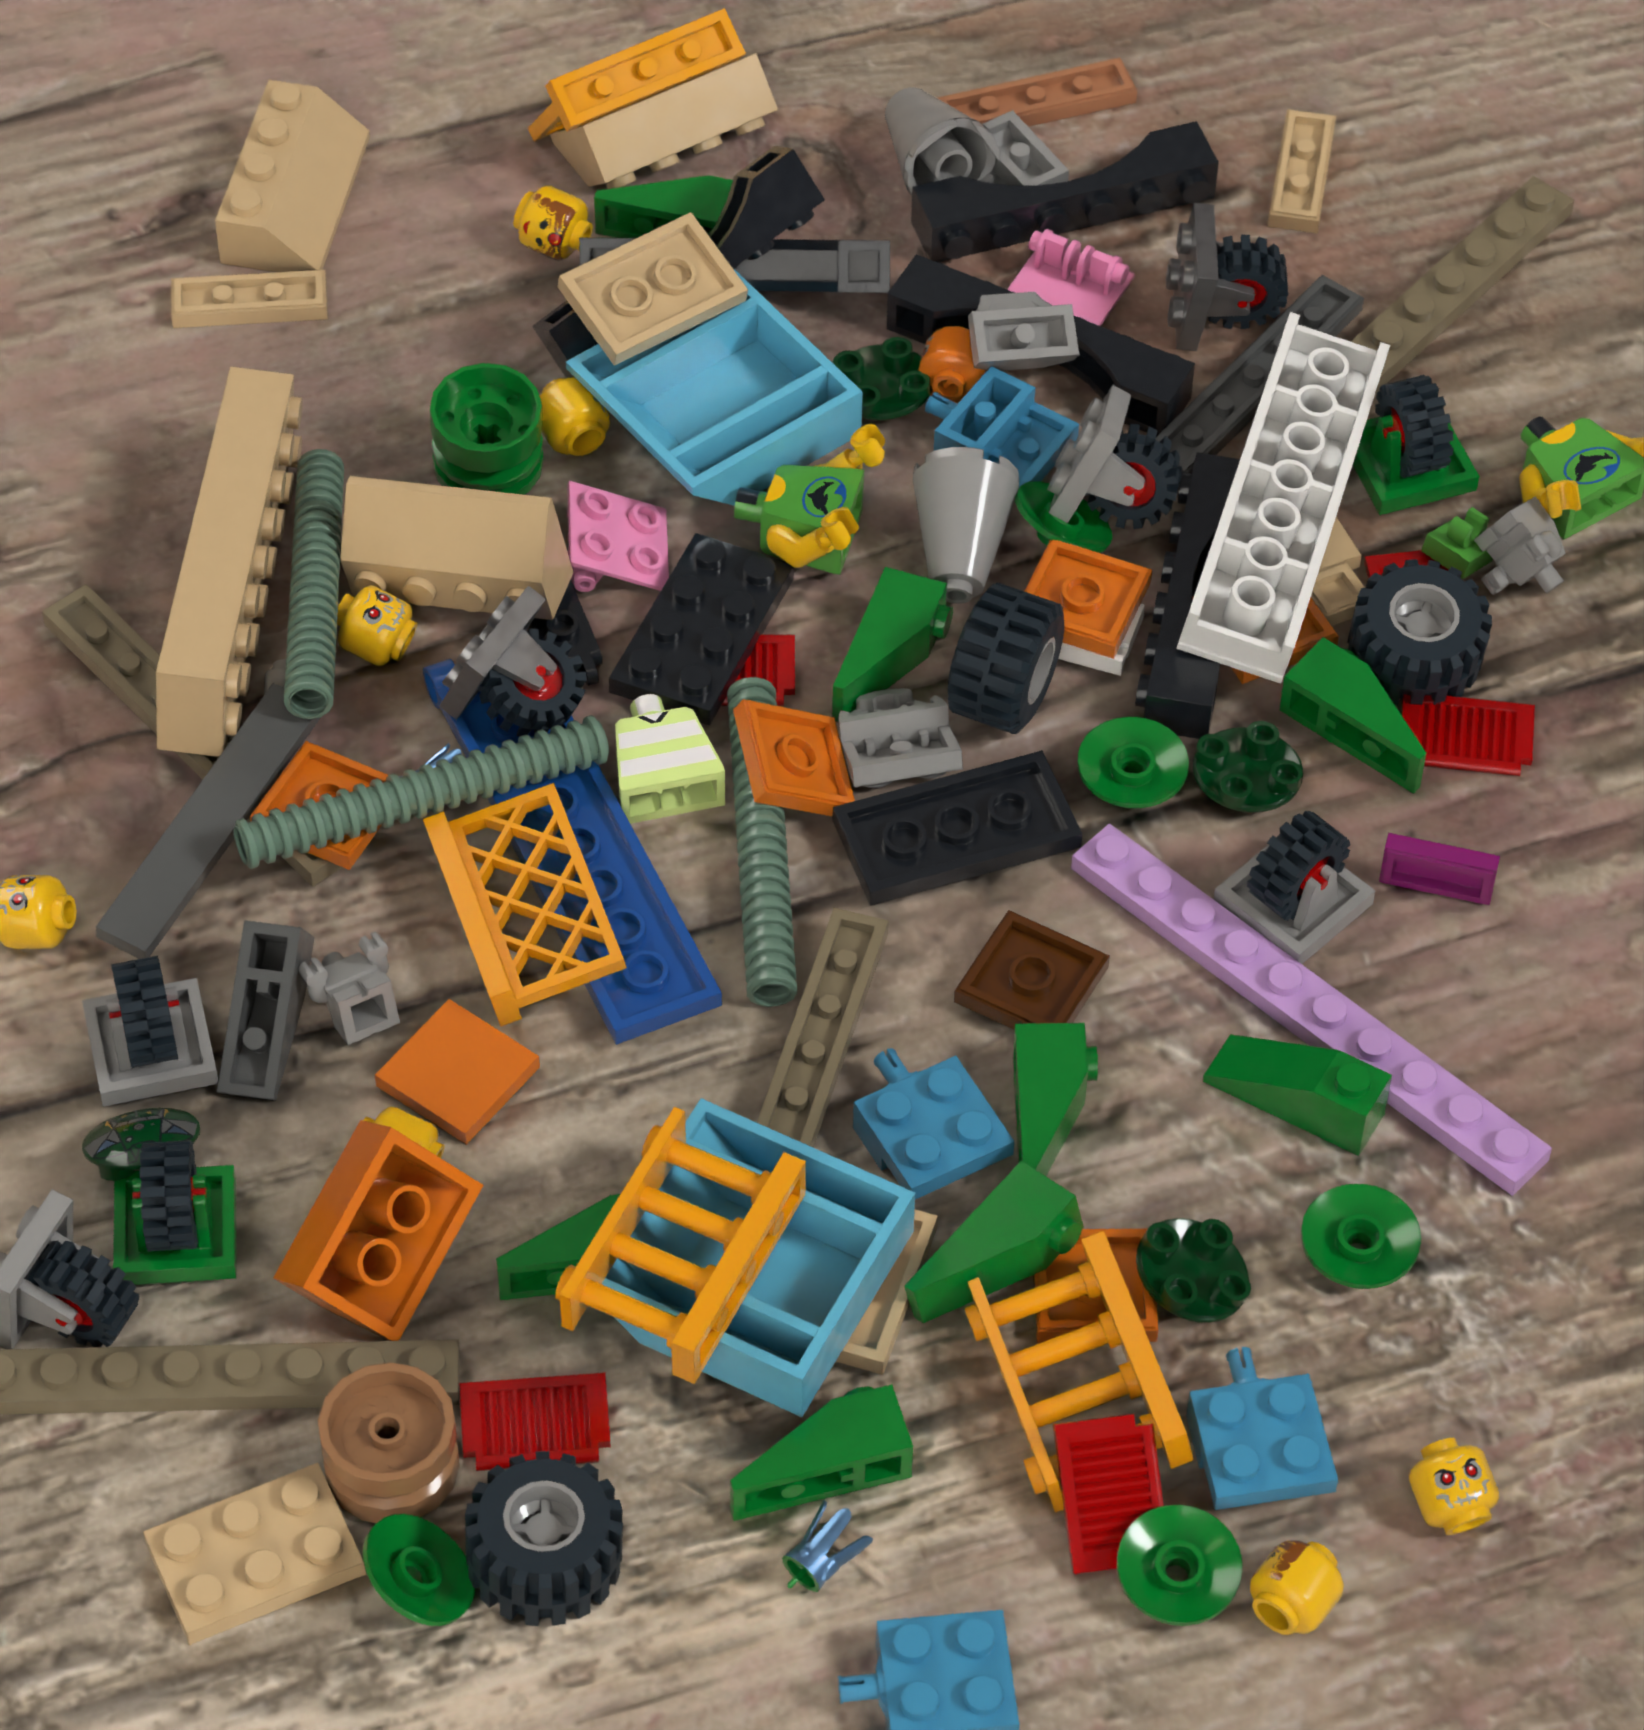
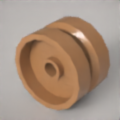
M392 1362L364 1366L342 1378L325 1397L318 1418L326 1481L341 1508L362 1521L377 1523L384 1517L394 1514H409L422 1517L439 1507L454 1488L460 1463L452 1400L437 1379L414 1366Z

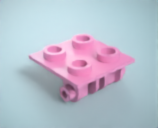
M1046 229L1042 233L1036 230L1032 234L1028 245L1029 250L1034 252L1007 290L1014 293L1036 292L1051 305L1072 304L1074 316L1101 326L1133 280L1135 274L1129 272V266L1122 264V258L1119 256L1113 257L1102 253L1090 245H1087L1082 253H1080V241L1073 240L1068 246V239L1053 234V231Z
M569 481L567 483L568 555L573 569L571 581L575 589L581 592H589L595 588L602 576L606 575L661 591L669 578L666 508Z

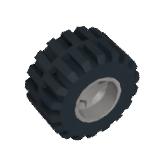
M1417 559L1405 560L1404 567L1399 568L1395 563L1384 567L1382 575L1374 573L1367 580L1366 588H1361L1357 597L1347 640L1349 644L1348 650L1352 651L1360 660L1369 665L1394 705L1397 706L1399 699H1403V694L1411 696L1410 704L1422 705L1424 696L1431 695L1434 705L1445 701L1447 694L1448 696L1461 697L1465 687H1472L1482 666L1492 627V615L1487 614L1490 605L1486 596H1477L1479 586L1472 579L1463 581L1461 579L1462 572L1454 567H1451L1449 571L1439 568L1441 562L1429 560L1428 565H1419Z
M998 582L992 584L973 607L954 652L947 689L948 705L952 713L1011 734L1019 733L1030 722L1041 705L1058 662L1064 636V613L1061 604Z
M549 1451L536 1452V1459L525 1461L523 1454L510 1458V1468L505 1470L501 1466L496 1465L488 1471V1484L477 1483L472 1491V1503H467L465 1512L466 1566H468L469 1579L473 1588L480 1587V1599L489 1608L499 1603L500 1615L511 1621L517 1614L525 1616V1625L539 1626V1618H551L552 1626L566 1624V1614L574 1612L577 1618L580 1619L590 1613L591 1599L601 1605L609 1596V1583L614 1585L617 1583L620 1575V1562H622L623 1511L620 1500H615V1488L608 1478L598 1481V1469L590 1463H586L582 1468L576 1466V1457L563 1453L560 1460L549 1459Z

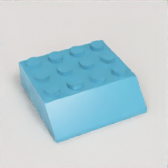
M735 269L734 271L748 289L745 302L615 366L599 344L566 361V369L692 495L735 506L736 496L740 487L763 491L770 487L777 467L782 465L807 466L849 442L854 432L862 427V391Z
M701 1098L686 1120V1144L758 1174H762L765 1170L772 1172L783 1152L806 1161V1194L702 1372L797 1416L803 1417L914 1232L915 1192ZM673 1165L659 1188L660 1191L731 1221H734L736 1217L744 1219L753 1205L751 1204V1197L676 1165ZM645 1211L630 1236L703 1268H706L709 1264L717 1266L725 1252L722 1243ZM618 1258L602 1282L604 1286L674 1316H677L680 1312L688 1314L696 1301L695 1291ZM615 1318L640 1344L672 1358L671 1348L667 1347L666 1339Z

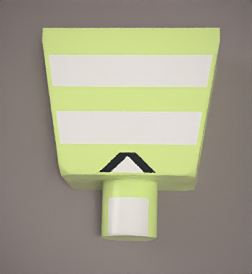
M654 694L642 695L633 700L630 704L632 717L620 719L615 723L619 804L630 824L725 806V769L693 709L681 707L664 710L661 698Z

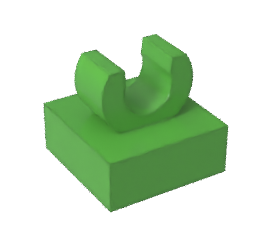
M1471 507L1468 509L1465 520L1456 516L1428 533L1421 551L1435 561L1441 562L1440 564L1447 569L1454 567L1462 572L1461 578L1464 579L1493 561L1490 554L1486 550L1482 552L1474 541L1475 538L1486 530L1489 518Z

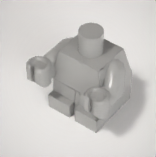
M1536 497L1510 510L1496 521L1494 525L1474 539L1482 552L1486 550L1497 565V567L1481 578L1484 585L1493 595L1501 591L1509 583H1517L1521 586L1533 578L1537 580L1546 594L1564 582L1552 564L1566 553L1555 522Z
M377 932L370 933L372 939L368 940L366 936H363L359 941V946L366 957L357 952L344 958L340 953L332 952L325 956L322 964L319 959L314 957L310 959L311 965H307L304 961L299 966V973L307 983L309 997L314 1002L327 1004L334 1027L347 1045L400 1023L391 980L386 975L389 969L387 959L388 946Z

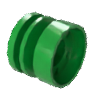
M490 363L461 367L444 377L434 390L430 405V426L433 437L432 460L437 481L442 486L527 494L540 478L544 460L542 449L543 437L541 434L543 427L542 403L536 386L523 373L506 365Z

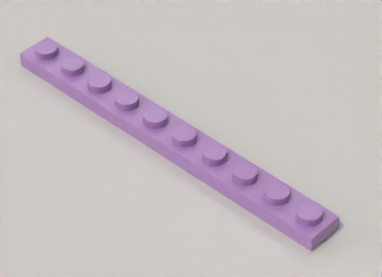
M1110 823L1072 855L1071 869L1306 1044L1340 1050L1391 1074L1392 1079L1387 1104L1511 1196L1549 1161L1552 1150L1551 1146Z

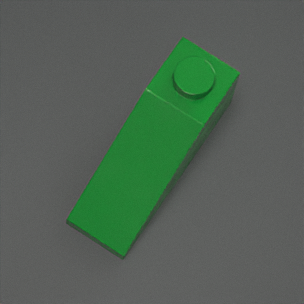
M705 175L597 190L594 196L595 234L615 238H638L690 212L705 232L709 234L727 202L733 180Z
M888 567L884 568L833 684L832 717L835 718V722H839L840 711L851 713L856 709V700L859 696L888 689L929 657L937 637L946 638L953 616V607L946 606L947 583Z
M1322 637L1284 676L1279 711L1414 794L1421 785L1426 758L1424 748L1369 665L1360 660L1352 651L1341 648Z
M1085 1023L1015 1024L1012 1061L1018 1163L1023 1161L1045 1176L1050 1171L1085 1105L1087 1081H1097V1046H1086Z
M1233 1034L1229 1035L1203 1075L1204 1083L1357 1156L1360 1155L1385 1115L1392 1079L1391 1074L1340 1050Z
M1020 1161L906 1283L904 1287L914 1318L921 1323H926L973 1302L974 1300L967 1281L979 1277L987 1296L1046 1270L1059 1254H1065L1074 1247L1080 1237L1081 1230L1084 1228L1076 1195L1023 1161Z
M620 1194L609 1195L496 1258L500 1301L555 1295L558 1282L564 1270L569 1265L577 1266Z
M893 1385L875 1389L868 1386L859 1387L847 1392L842 1397L833 1398L730 1480V1512L733 1521L911 1478L913 1444Z

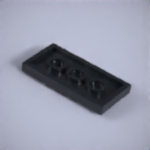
M695 533L609 677V693L630 700H635L642 695L654 694L661 698L664 710L681 707L693 709L699 722L710 726L727 697L729 687L739 676L760 635L763 634L793 582L794 567L785 561Z
M1042 750L835 806L832 812L834 826L870 906L1071 851L1082 846L1083 834Z

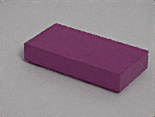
M1388 832L1379 882L1490 905L1500 856Z

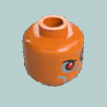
M947 326L936 330L927 339L918 371L930 377V386L933 388L931 396L934 392H937L939 395L955 403H959L987 371L974 368L969 329L960 326Z

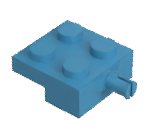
M993 366L984 373L958 404L934 392L929 397L925 406L926 413H930L943 420L934 430V450L949 447H973L984 450L983 459L998 464L1000 455L1008 459L1018 469L1019 487L1026 482H1041L1054 467L1066 442L1069 439L1076 441L1079 433V423L1036 403L1035 387Z
M893 1048L886 1049V1055L882 1051L875 1057L874 1065L878 1067L888 1085L854 1101L853 1129L880 1170L889 1168L900 1186L915 1192V1200L1014 1155L1015 1141L957 1056H953L925 1070L913 1073L908 1072Z
M1237 1347L1226 1354L1233 1383L1222 1387L1189 1391L1186 1419L1199 1469L1204 1468L1215 1510L1336 1492L1338 1477L1310 1374L1276 1379H1259L1255 1371L1251 1349L1241 1347V1354L1239 1355Z
M1003 1610L877 1621L876 1651L878 1661L875 1673L838 1676L840 1704L878 1699L879 1706L885 1714L886 1730H1019L1020 1727Z

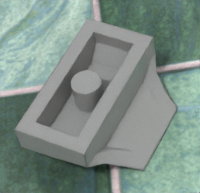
M1013 110L983 123L995 137L1000 150V161L996 159L992 174L995 176L992 183L1027 186L1068 181L1069 170Z
M1036 292L981 295L977 310L972 311L968 315L974 368L988 370L993 366L1001 371L1044 368L1073 361L1079 356L1072 304L1051 305Z

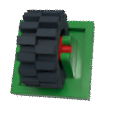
M1420 375L1381 385L1379 387L1380 391L1376 395L1379 404H1375V413L1379 417L1367 419L1352 465L1378 514L1384 515L1477 491L1480 476L1450 425L1449 413L1445 414L1443 409L1446 405L1443 396L1438 397L1439 388L1436 383L1432 384V378Z
M191 1140L143 1143L140 1152V1170L135 1171L125 1179L114 1181L113 1269L119 1267L126 1273L123 1280L132 1281L134 1285L237 1279L236 1175L234 1165L196 1167L195 1153Z

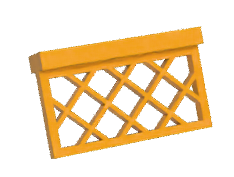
M725 8L550 80L545 87L552 103L528 127L533 141L540 140L564 128L568 132L740 60L746 52Z
M554 783L449 822L444 811L423 819L500 1027L521 1020L519 1008L627 968ZM550 805L553 816L544 832L520 825L528 812ZM485 828L501 832L490 852L468 845L465 836ZM559 830L563 839L555 837ZM513 836L536 844L525 864L502 857ZM548 848L571 857L561 876L537 869ZM475 861L483 864L479 871ZM495 868L518 876L507 896L485 889V885ZM576 873L579 877L580 883L572 881ZM530 880L553 888L543 908L519 901ZM566 892L588 900V904L578 921L554 913ZM492 905L500 908L496 915ZM512 912L535 920L524 941L502 934V929ZM594 918L598 928L590 925ZM547 925L571 932L560 953L536 945ZM583 937L605 944L609 955L587 963L572 958ZM509 950H512V951H514V952H517V954H516V956H515V958H514L513 960H512V957H511V955H510ZM529 957L553 965L545 979L522 986L519 975Z

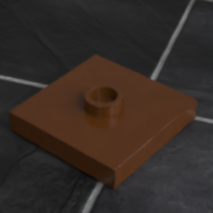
M1008 910L955 989L954 1003L1013 1030L1015 1024L1073 1023L1109 968L1110 955Z

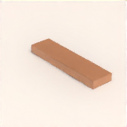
M1115 58L937 98L981 124L1013 110L1030 127L1136 103L1137 89L1121 58Z

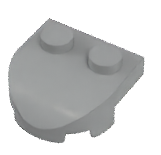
M910 689L879 690L859 696L856 700V709L851 713L846 711H840L839 713L840 742L848 774L854 787L880 788L889 785L895 780L913 777L934 779L943 776L946 772L963 769L962 750L949 726L948 705L937 695L930 699V703L914 700Z

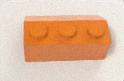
M360 1120L273 1279L318 1306L388 1341H399L484 1185L392 1127Z

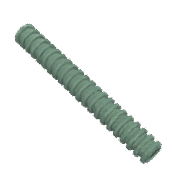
M326 449L308 451L300 457L297 463L284 705L291 714L302 719H316L324 716L331 710L334 700L344 463L336 453Z
M750 677L737 680L727 691L728 715L730 716L729 729L734 784L733 792L735 798L734 807L736 812L735 823L737 826L736 838L738 840L737 852L739 854L738 867L740 868L739 881L741 882L740 895L746 968L745 977L747 982L746 992L751 1002L760 1006L774 1007L787 1004L798 993L796 967L794 966L795 953L794 938L792 937L793 924L791 923L789 867L787 866L788 853L786 852L787 839L785 838L786 825L784 824L785 811L783 807L754 802L733 709L743 699L776 706L777 702L776 689L771 682L762 678Z
M590 715L583 719L582 724L576 720L568 722L566 729L556 725L551 728L549 734L544 730H539L534 733V738L532 739L526 734L518 738V743H514L511 739L502 742L501 748L494 744L488 745L484 753L478 749L471 750L468 758L458 754L452 758L451 763L446 759H441L436 762V767L434 768L429 764H424L420 766L417 773L410 768L405 770L403 777L400 778L393 773L386 777V782L376 778L370 781L369 787H365L362 783L356 784L353 787V792L343 788L336 792V797H332L328 793L322 794L319 802H315L312 798L305 799L302 807H298L295 803L288 804L285 812H281L278 808L271 809L268 817L258 813L252 816L251 822H247L244 818L236 820L234 827L236 846L243 863L250 869H254L259 866L260 860H264L267 864L274 863L277 855L287 859L293 856L294 850L304 854L310 851L311 845H315L318 849L324 848L327 845V840H331L335 844L341 843L344 840V835L347 834L351 839L360 836L361 830L371 834L377 831L378 825L385 829L391 828L394 825V820L404 824L410 821L411 815L421 819L427 816L428 810L438 814L444 810L445 805L451 809L458 808L461 800L471 804L477 800L478 795L483 799H488L493 796V791L495 790L500 794H504L510 790L512 785L516 789L524 788L528 780L535 785L542 781L543 776L550 780L557 778L559 771L566 775L571 774L575 771V766L585 770L591 767L592 761L598 765L605 764L609 755L607 736L601 723L594 716Z

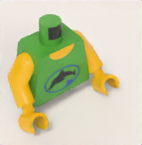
M1539 416L1531 420L1522 430L1521 440L1528 446L1523 471L1519 476L1522 503L1536 497L1555 522L1559 536L1563 540L1642 498L1644 490V437L1630 438L1605 430L1589 418H1580L1556 430L1544 417Z
M867 424L856 430L850 439L854 451L846 449L827 463L814 466L782 465L777 467L768 492L739 488L735 501L734 517L739 520L760 523V549L765 554L781 558L792 567L809 566L841 575L853 537L859 529L858 523L863 512L864 470H862V464L864 463L867 467H875L882 463L885 451L882 447L885 444V438L876 425Z

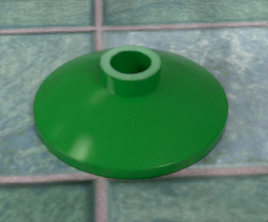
M1031 481L1019 487L1015 496L1016 506L1024 519L1037 531L1036 535L1042 543L1048 545L1050 540H1057L1098 553L1105 551L1109 547L1113 538L1110 525L1099 518L1100 512L1098 510L1092 511L1087 501L1082 499L1069 522L1066 523L1049 514L1054 493L1048 490L1050 483Z
M1121 717L1111 719L1096 726L1085 736L1079 747L1077 765L1083 783L1098 798L1119 807L1146 808L1169 800L1182 788L1188 774L1189 757L1181 739L1163 724L1141 717Z
M1346 1184L1322 1193L1311 1203L1303 1218L1301 1242L1310 1263L1331 1281L1351 1288L1372 1289L1392 1284L1410 1271L1419 1255L1421 1230L1413 1211L1395 1194L1373 1185ZM1360 1243L1368 1249H1357L1352 1247L1351 1244Z
M1166 1505L1144 1513L1128 1527L1122 1537L1117 1553V1574L1121 1587L1128 1599L1142 1613L1165 1624L1188 1626L1200 1624L1216 1617L1232 1602L1242 1578V1556L1236 1539L1230 1530L1215 1516L1192 1506ZM1170 1566H1180L1185 1569L1188 1578L1184 1581H1175L1168 1577L1166 1569Z
M409 1514L389 1515L379 1520L370 1529L363 1544L364 1566L373 1587L390 1607L402 1616L428 1626L451 1624L457 1621L469 1609L474 1598L475 1588H473L469 1579L466 1556L458 1544L444 1530L426 1519Z

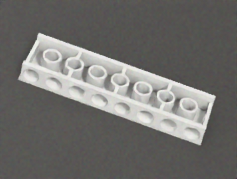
M1292 312L1289 314L1176 648L1280 684L1295 648L1390 345L1380 342L1378 350H1374L1299 325L1297 323L1300 315Z

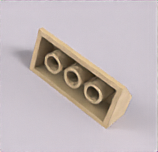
M755 53L744 56L740 60L566 132L565 128L550 134V137L556 148L588 187L606 183L607 188L611 189L622 187L635 181L636 177L633 171L649 165L651 172H655L678 163L677 152L692 147L694 153L697 154L722 144L720 134L735 128L737 136L756 130L765 125L762 116L778 110L758 56Z
M268 80L215 219L221 264L272 272L323 270L366 150L370 133L364 125L318 87Z
M349 476L346 483L340 561L353 597H356L358 592L365 586L372 585L407 603L418 606H435L461 609L468 612L493 613L506 596L516 602L524 590L530 586L546 598L534 618L554 619L573 575V569L552 498Z

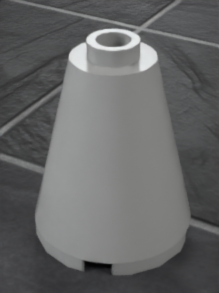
M910 87L903 89L889 100L885 109V120L905 186L911 196L912 186L956 176H964L988 183L993 182L995 176L992 174L996 159L1000 161V150L995 137L987 127L920 88Z
M949 447L934 450L925 455V463L919 466L917 462L913 470V486L928 577L947 583L946 602L954 604L969 602L972 598L983 592L1014 505L1020 482L1018 469L1008 459L999 455V464L983 459L984 450L973 447Z

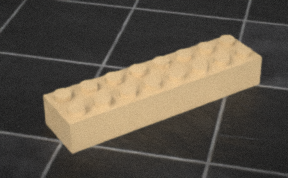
M230 367L156 669L157 749L220 757L226 748L228 735L235 736L240 729L242 703H236L239 695L247 696L251 663H245L247 656L255 657L257 654L260 625L255 624L254 621L256 617L264 618L266 614L268 585H263L264 579L273 580L277 547H271L272 541H282L285 526V510L280 509L281 504L290 505L294 473L288 471L289 467L297 468V463L301 457L302 437L294 436L293 429H299L303 399L301 397H294V374Z

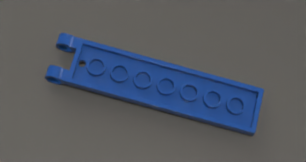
M452 659L423 668L424 681L429 696L435 707L441 709L466 758L469 757L471 750L478 749L484 753L488 745L494 744L501 748L502 742L511 739L514 743H518L519 736H517L519 726L513 724L509 731L506 732L499 727L504 720L500 714L491 720L486 714L491 702L481 704L479 698L481 691L478 692L457 720L439 707L450 690L442 682L455 665ZM572 715L570 716L568 721L562 725L564 729H566L568 722L574 720ZM531 730L528 734L531 739L534 738V730ZM592 761L591 767L585 770L575 766V771L568 775L559 771L558 777L551 780L543 776L542 781L535 785L528 780L526 781V786L521 789H516L512 785L510 790L504 794H500L496 790L493 791V796L488 798L491 806L554 783L627 967L621 971L584 984L616 1045L722 1006V992L598 764ZM550 805L528 812L520 825L544 832L553 816ZM559 830L555 837L563 839ZM514 836L510 842L520 862L525 864L536 844ZM548 848L537 869L561 876L571 857ZM576 873L572 881L580 883L579 877ZM530 880L544 906L553 888ZM566 892L554 913L578 921L588 904V900ZM594 918L590 925L598 928ZM555 927L561 941L565 945L571 932ZM583 937L572 958L587 963L609 955L605 944Z

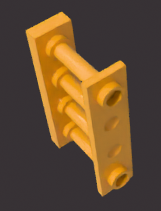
M674 1106L663 1126L654 1125L648 1133L642 1149L641 1162L577 1266L569 1265L561 1275L555 1297L560 1300L562 1327L573 1331L587 1307L590 1306L666 1339V1345L671 1348L672 1375L695 1384L806 1194V1161L783 1152L772 1172L767 1170L763 1171L762 1174L753 1172L686 1144L685 1111ZM673 1165H676L751 1197V1204L753 1205L744 1219L736 1217L734 1221H731L660 1191L659 1188ZM645 1211L722 1243L725 1252L717 1266L709 1264L706 1268H703L630 1236ZM618 1258L695 1291L696 1301L688 1314L680 1312L677 1316H674L604 1286L602 1282Z
M1104 1231L1081 1239L1087 1262L1077 1265L1078 1272L990 1305L979 1277L967 1281L975 1303L964 1307L976 1342L988 1338L1033 1454L1032 1457L1023 1460L1035 1495L1047 1491L1055 1513L1064 1510L1062 1492L1058 1482L1060 1477L1057 1454L1048 1457L1038 1428L1120 1397L1129 1395L1130 1400L1142 1397L1148 1413L1139 1416L1140 1423L1136 1425L1153 1424L1156 1449L1163 1448L1171 1469L1194 1461L1187 1432ZM1088 1294L1090 1299L1101 1296L1107 1312L1097 1315L1098 1322L1008 1354L998 1327ZM1108 1344L1110 1349L1121 1346L1127 1362L1118 1365L1119 1372L1028 1405L1018 1377Z

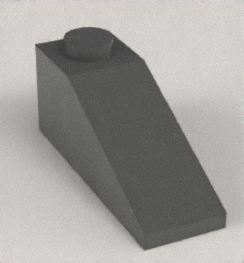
M244 920L217 1093L276 1101L306 995L307 983L299 973V966L304 961L307 965H310L315 938L301 927Z

